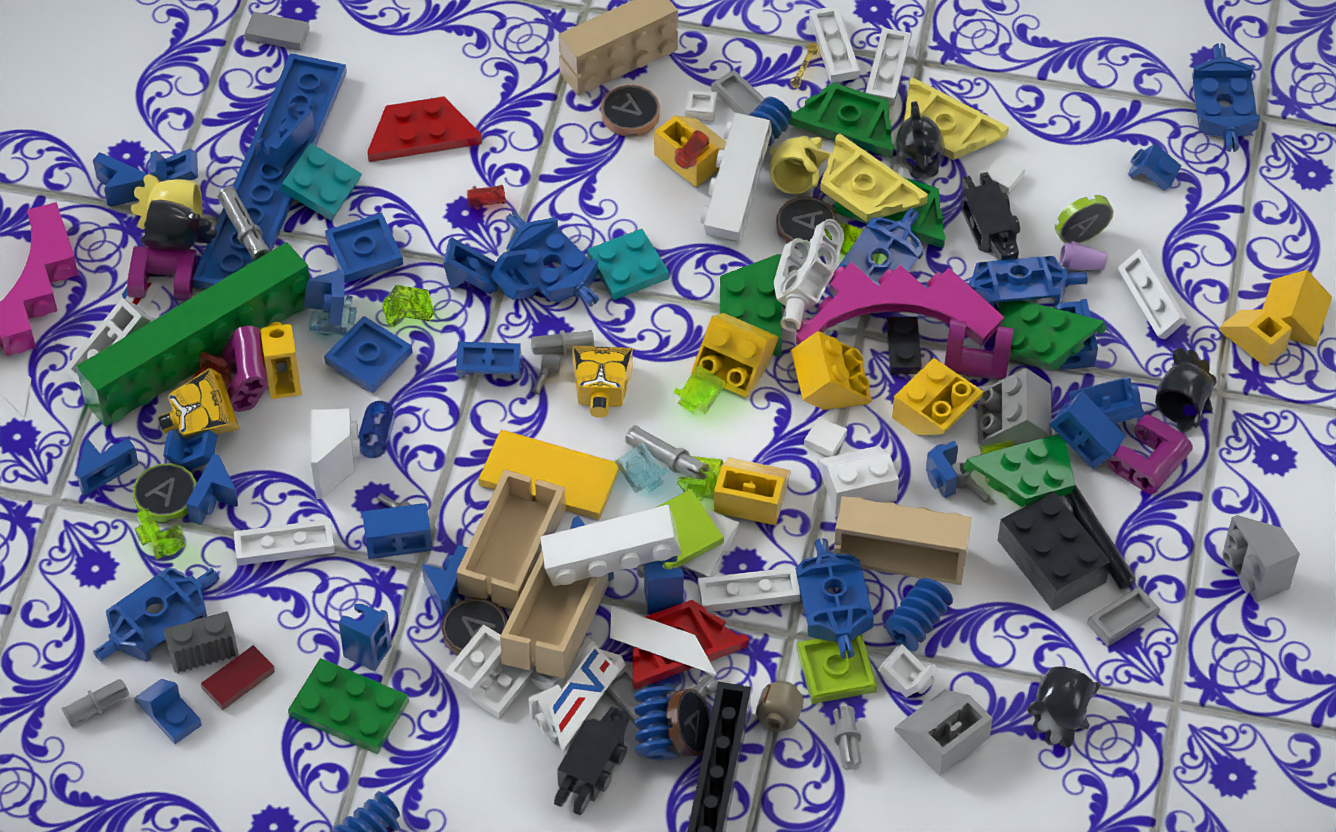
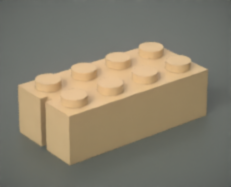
M632 0L558 34L559 52L561 54L559 55L560 74L577 96L613 79H618L630 71L644 67L658 58L670 55L673 51L678 50V31L676 30L678 28L677 8L670 0Z
M504 469L456 572L458 593L471 598L486 600L488 597H491L492 603H495L497 606L513 610L542 552L540 537L556 532L566 510L565 487L537 480L535 484L536 502L532 501V477Z
M842 496L835 528L833 554L850 553L860 560L862 569L921 579L928 578L961 585L972 517L963 516L959 513L931 511L924 507L912 508L900 506L893 502L882 503L865 500L861 497L851 498Z
M542 551L500 636L502 664L529 671L532 666H535L538 673L565 679L609 585L608 573L601 577H590L575 581L569 585L553 587L545 570Z

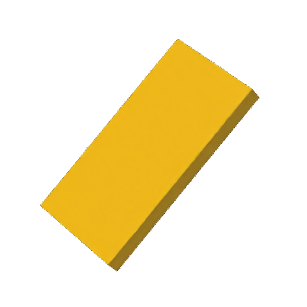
M501 429L478 481L480 486L495 490L504 469L532 477V501L535 502V484L537 480L565 487L566 511L600 520L620 473L621 463Z

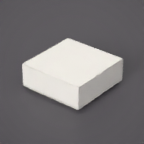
M688 90L685 117L696 118L702 121H714L717 92Z
M999 155L986 172L989 173L993 183L998 182L1002 192L1009 194L1024 176L1025 169Z
M818 417L804 439V446L828 457L834 456L847 436V429Z

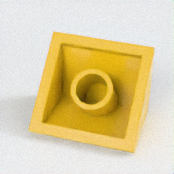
M1308 270L1273 279L1263 309L1270 310L1292 327L1289 339L1316 347L1332 296Z

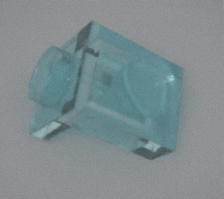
M346 296L341 326L329 325V313L313 309L309 331H316L324 336L334 334L344 336L348 331L349 325L354 326L356 321L357 307H352L353 296Z
M644 443L639 444L615 460V463L635 493L646 489L648 493L664 483L661 477L669 473L667 467L660 469Z

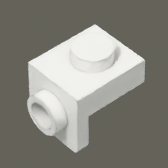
M901 644L895 648L878 671L905 697H908L916 692L919 694L924 693L933 684L934 679L931 676L938 667L934 663L925 667Z

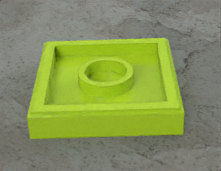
M692 489L657 506L669 505L676 523L681 555H677L676 562H665L663 564L665 569L678 568L724 543L723 535Z
M862 634L851 640L854 656L848 659L847 651L846 659L840 657L837 642L822 639L796 642V650L811 704L877 691V684Z

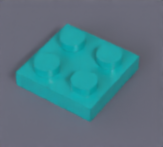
M310 143L283 181L279 190L332 221L359 182L362 173Z
M642 228L587 249L588 259L590 261L595 258L597 259V274L613 300L669 279L667 268Z

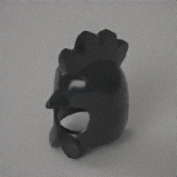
M917 101L911 102V117L901 125L896 138L898 156L903 165L908 169L911 177L915 179L921 178L924 174L929 177L937 175L945 150L944 138L940 128L929 117L921 114ZM936 154L935 160L928 165L931 157ZM908 158L914 160L918 166L911 164Z
M152 200L144 223L145 233L141 238V243L155 249L184 251L189 250L195 242L211 243L212 239L217 236V230L211 227L212 222L201 218L199 214L194 213L189 207L168 200Z
M1177 348L1173 351L1174 365L1167 371L1157 388L1155 403L1158 410L1165 417L1177 423V429L1180 432L1185 433L1193 427L1197 428L1199 426L1203 409L1212 412L1213 407L1210 398L1217 381L1216 377L1209 373L1210 364L1206 359L1199 360L1194 350L1190 349L1185 352L1182 348ZM1185 405H1195L1197 414L1186 416L1183 413V407Z
M1062 666L1050 668L1040 681L1036 701L1032 702L1027 709L1028 713L1035 718L1033 723L1035 731L1038 733L1045 732V741L1048 745L1059 743L1063 748L1071 747L1074 741V731L1077 729H1088L1090 726L1086 718L1088 703L1098 692L1101 684L1093 682L1086 674L1076 669Z

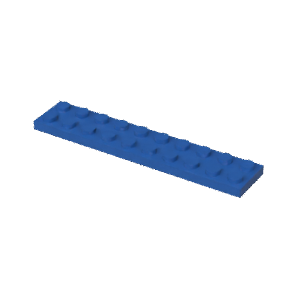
M290 53L232 186L236 189L254 224L260 227L262 239L270 251L274 248L294 198L279 189L309 144L317 145L347 74L346 64ZM292 103L296 104V110L300 115L302 110L307 107L313 112L315 132L280 170L255 158V153L257 152L256 142L260 138H263L264 142H266L289 116L288 107ZM224 207L215 225L217 236L212 239L211 243L207 244L192 278L194 287L208 289L253 262L247 248L239 242L237 238L238 232Z

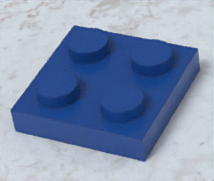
M383 213L325 230V238L340 270H344L345 283L404 265L403 256Z
M363 316L324 355V361L328 366L371 393H374L413 353L411 344Z

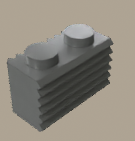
M228 611L163 629L173 670L177 674L180 671L185 672L187 669L192 670L193 667L198 669L200 665L204 667L206 663L211 665L212 662L218 663L219 660L224 661L225 658L231 659L232 656L237 657L239 655Z

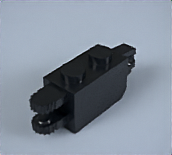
M988 172L980 173L981 186L975 187L970 176L962 177L964 190L961 210L978 249L985 253L993 252L998 260L1017 259L1019 251L1016 237L1017 233H1020V223L1016 215L1012 216L1007 193H1002L998 182L993 183Z
M611 707L600 721L591 719L583 723L557 769L558 786L560 788L556 793L554 805L564 806L569 795L573 792L579 795L574 802L573 813L581 815L590 800L595 802L600 791L605 792L612 779L611 771L615 764L620 765L623 762L627 753V746L624 745V734L629 723L628 713Z

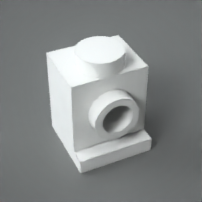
M560 685L528 697L531 718L536 720L541 733H548L553 743L559 742L549 707L562 690Z

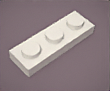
M838 6L810 10L809 19L830 83L858 79L860 70Z
M882 28L866 93L888 100V105L894 106L911 41V33Z
M1139 248L1118 267L1119 272L1159 338L1165 340L1187 321L1146 251Z
M331 519L234 531L238 566L335 553Z
M795 567L698 578L701 606L707 612L800 602V590Z

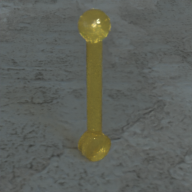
M809 43L807 45V55L796 77L790 80L792 87L798 88L801 86V78L812 56L819 51L818 44Z

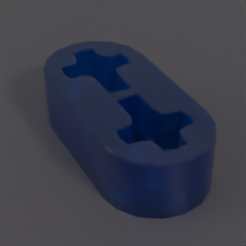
M372 402L365 410L358 439H360V452L367 458H378L387 450L394 426V410L388 402ZM379 414H385V416L381 417L380 423L376 424L375 418ZM373 435H377V441L373 445H368L372 441Z

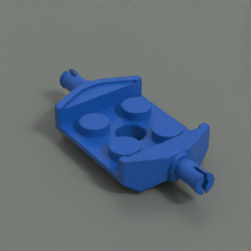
M1219 43L1213 46L1215 59L1196 65L1193 68L1192 80L1198 126L1206 135L1222 136V138H1225L1226 150L1231 152L1232 147L1233 152L1239 150L1238 136L1250 135L1258 128L1260 122V115H1257L1252 84L1253 66L1227 58L1225 44L1221 43V48H1219ZM1227 101L1231 104V106L1224 107L1221 106L1218 102Z
M909 208L903 219L897 222L882 217L872 218L836 270L840 266L846 268L852 262L878 286H880L878 283L879 279L889 269L894 271L901 265L909 272L917 259H921L924 250L920 240L911 232V227L917 218L920 217L919 213L915 211L913 214L914 209ZM879 253L885 255L888 261L883 265H878L872 261L871 257Z
M513 211L512 215L510 213L506 221L517 232L507 245L506 251L523 250L527 254L520 268L533 281L540 292L549 301L559 303L573 296L576 298L580 296L589 307H592L593 303L594 305L597 304L599 297L588 287L594 281L598 272L597 259L595 258L590 261L558 228V220L555 217L528 223L517 212ZM549 262H557L560 264V266L555 269L547 268L545 265Z
M1039 256L977 262L973 275L969 278V283L967 282V284L993 308L994 303L1051 297L1053 298L1054 306L1061 303L1066 287L1069 285H1087L1088 278L1086 271L1067 273V270L1061 267L1054 256Z
M822 538V545L821 540L817 539L814 542L817 556L804 559L795 568L807 621L808 637L837 642L840 657L846 659L847 651L848 659L854 656L851 640L872 629L874 621L861 563L858 558L850 553L833 554L829 550L827 539ZM831 587H837L842 591L838 594H831L826 590Z
M166 568L106 610L110 628L109 640L96 650H93L95 657L102 662L116 652V650H121L123 653L146 662L151 659L149 652L166 641L163 629L193 621L198 617H207L202 593L205 588L219 580L217 572L210 568L196 579L194 576L189 577L175 568ZM153 604L164 606L158 613L152 614L147 612V608Z

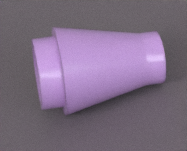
M1071 241V243H1063L1059 264L1061 267H1065L1067 271L1104 270L1107 254L1106 252Z

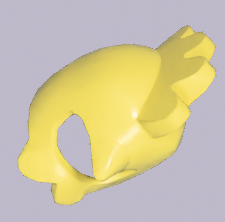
M808 136L790 138L782 142L778 147L769 150L771 156L770 176L778 189L789 194H800L812 187H817L819 182L818 167L830 157L829 152L820 150L823 145L822 139L820 137L809 139Z
M148 174L145 175L143 180L145 186H138L134 190V196L139 199V203L133 204L131 211L133 214L141 216L138 227L142 230L145 229L144 223L152 200H168L180 203L191 208L194 213L199 214L202 218L201 190L199 184L195 181L173 179L159 182L157 177Z

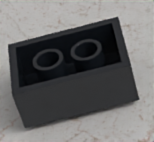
M1054 491L1000 519L997 541L1053 611L1107 582L1111 561Z

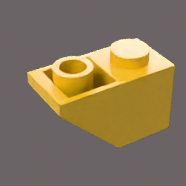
M1268 309L1239 310L1219 327L1221 333L1265 367L1286 351L1292 327Z

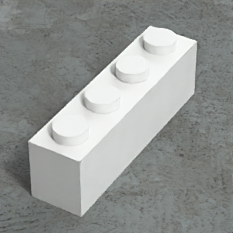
M735 113L733 121L727 122L724 132V139L727 140L725 150H719L716 167H719L717 178L712 177L709 185L708 195H711L709 206L704 205L700 222L704 224L707 235L738 242L742 241L772 132L770 120Z
M669 505L540 537L545 570L553 587L569 585L578 580L601 577L610 572L633 569L641 564L664 561L673 556L681 555L676 523Z

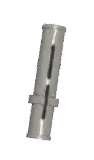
M232 186L221 189L217 197L238 232L237 238L239 242L247 248L252 260L255 261L269 253L270 250L262 239L260 227L255 225L250 218L236 189Z
M637 425L630 427L627 431V434L634 437L632 439L629 436H625L627 444L667 464L668 468L674 473L681 472L698 483L703 482L707 478L708 474L700 470L703 469L709 472V465L690 456L686 449L675 448L644 431Z

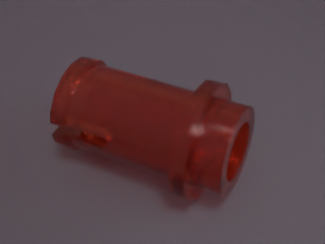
M698 130L694 131L685 145L675 151L676 156L674 160L676 164L683 169L694 167L697 163V157L710 143L707 135Z
M503 184L485 188L472 186V189L466 191L469 208L474 207L475 210H479V206L505 204L506 202Z

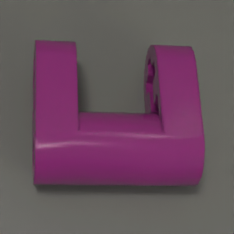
M134 246L127 281L128 297L145 298L149 274L175 276L174 300L187 301L191 299L194 288L192 278L197 269L196 249L172 251Z
M951 319L944 365L960 375L994 380L1005 379L1007 376L1013 328L998 326L994 351L963 347L967 321Z
M245 326L234 331L221 354L224 370L228 373L236 374L227 392L233 410L237 412L248 411L254 408L268 386L261 332L256 327Z
M1145 415L1135 425L1134 433L1143 444L1154 450L1153 453L1146 459L1130 448L1120 445L1113 456L1107 459V464L1114 473L1146 493L1154 494L1191 453L1193 445L1181 432L1152 415Z

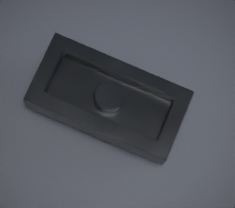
M887 317L886 330L890 375L917 374L922 369L918 317Z

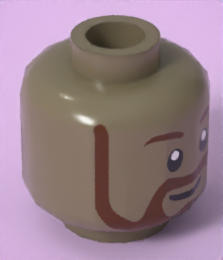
M777 681L770 683L762 690L756 707V715L759 721L771 731L792 729L797 724L804 702L803 696L797 687L790 682Z

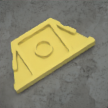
M913 77L910 79L904 121L911 117V102L917 101L921 114L933 120L943 134L944 156L955 160L1007 137L1009 127Z
M840 133L836 136L833 152L830 154L827 169L824 171L821 180L820 190L865 222H869L872 218L885 217L927 203L928 194Z

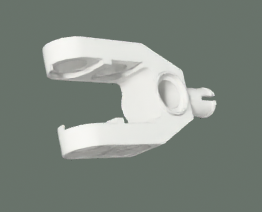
M827 219L817 225L810 242L807 239L796 238L787 243L783 248L774 279V287L777 300L786 306L781 326L787 331L795 332L797 329H800L804 311L818 303L834 275L844 240V233L841 226L833 219ZM824 229L830 232L832 241L826 236ZM795 246L801 251L803 259L796 254ZM818 251L823 254L826 264L820 260Z

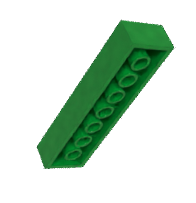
M286 242L78 364L76 369L85 404L106 427L115 421H120L131 411L150 403L156 396L175 388L183 380L193 374L202 372L205 367L222 358L221 354L234 331L240 327L253 326L261 330L273 322L282 323L295 313L304 311L306 309L304 307L306 284L310 279L308 264Z

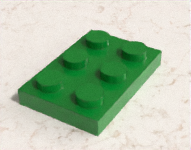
M320 658L289 707L288 714L289 717L378 755L409 703V697L405 693Z

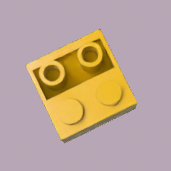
M675 115L654 131V155L696 188L719 170V167H716L717 156L720 149L725 150L726 141L698 119Z
M728 314L713 315L691 374L747 398L768 367L779 337Z
M817 331L791 349L803 401L822 410L865 405L872 401L869 391L870 384L863 367V356L855 347H851L834 337Z
M933 358L894 396L892 418L915 435L944 434L983 396V391Z
M728 457L721 465L715 486L714 512L777 525L791 470Z

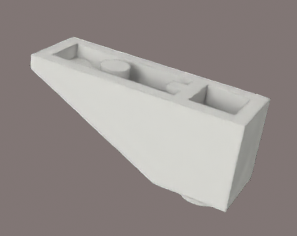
M122 298L64 368V371L81 387L76 369L78 364L154 319L141 307Z

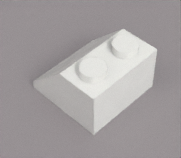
M350 408L311 410V467L316 499H323L355 471V458H360L357 421H351Z
M875 446L817 459V464L835 514L839 513L842 496L851 498L861 497L865 500L882 503L897 501L899 478L890 454L881 447Z

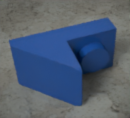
M99 152L93 159V165L97 180L106 185L104 192L107 205L116 206L139 201L134 196V190L138 186H145L143 180L145 175L148 174Z
M451 237L448 240L443 262L450 289L453 290L462 282L467 281L488 294L497 290L498 284L490 276L496 266V262Z
M336 270L309 279L306 284L304 307L323 310V312L329 313V325L341 326L344 306V270Z
M128 438L119 444L110 446L101 454L90 440L86 439L76 474L81 493L84 496L139 465L135 446Z
M214 453L186 503L190 522L202 525L207 514H212L216 506V500L235 507L238 506L235 487L220 456Z
M462 545L457 546L453 556L449 555L447 557L444 570L422 564L424 583L443 617L449 608L455 604L459 595L456 572L468 547Z
M160 679L134 697L135 702L174 744H177L202 726L201 719L180 697L178 685L175 682Z

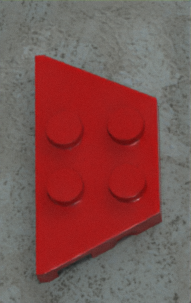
M445 96L386 105L367 151L368 161L374 162L482 144V136Z
M694 600L686 601L645 617L694 634L709 661L747 648L749 644V638L745 634L737 635L725 627L726 622L708 613L703 606ZM632 646V686L634 690L694 668Z

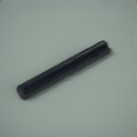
M1075 484L1071 494L1061 496V498L1111 561L1109 573L1118 587L1122 590L1132 587L1135 584V575Z

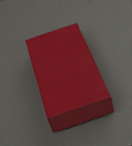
M252 645L203 681L201 687L223 711L275 672L274 665Z

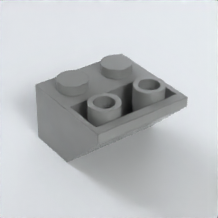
M1024 368L982 390L983 396L978 400V444L981 446L1012 447L1052 436V427L1049 425L1051 422V384L1029 369Z
M1239 515L1231 518L1222 554L1227 566L1233 567L1239 576L1243 590L1246 593H1250L1257 603L1290 589L1300 553L1284 529Z
M944 690L895 726L894 730L940 776L990 738L993 718L970 695Z

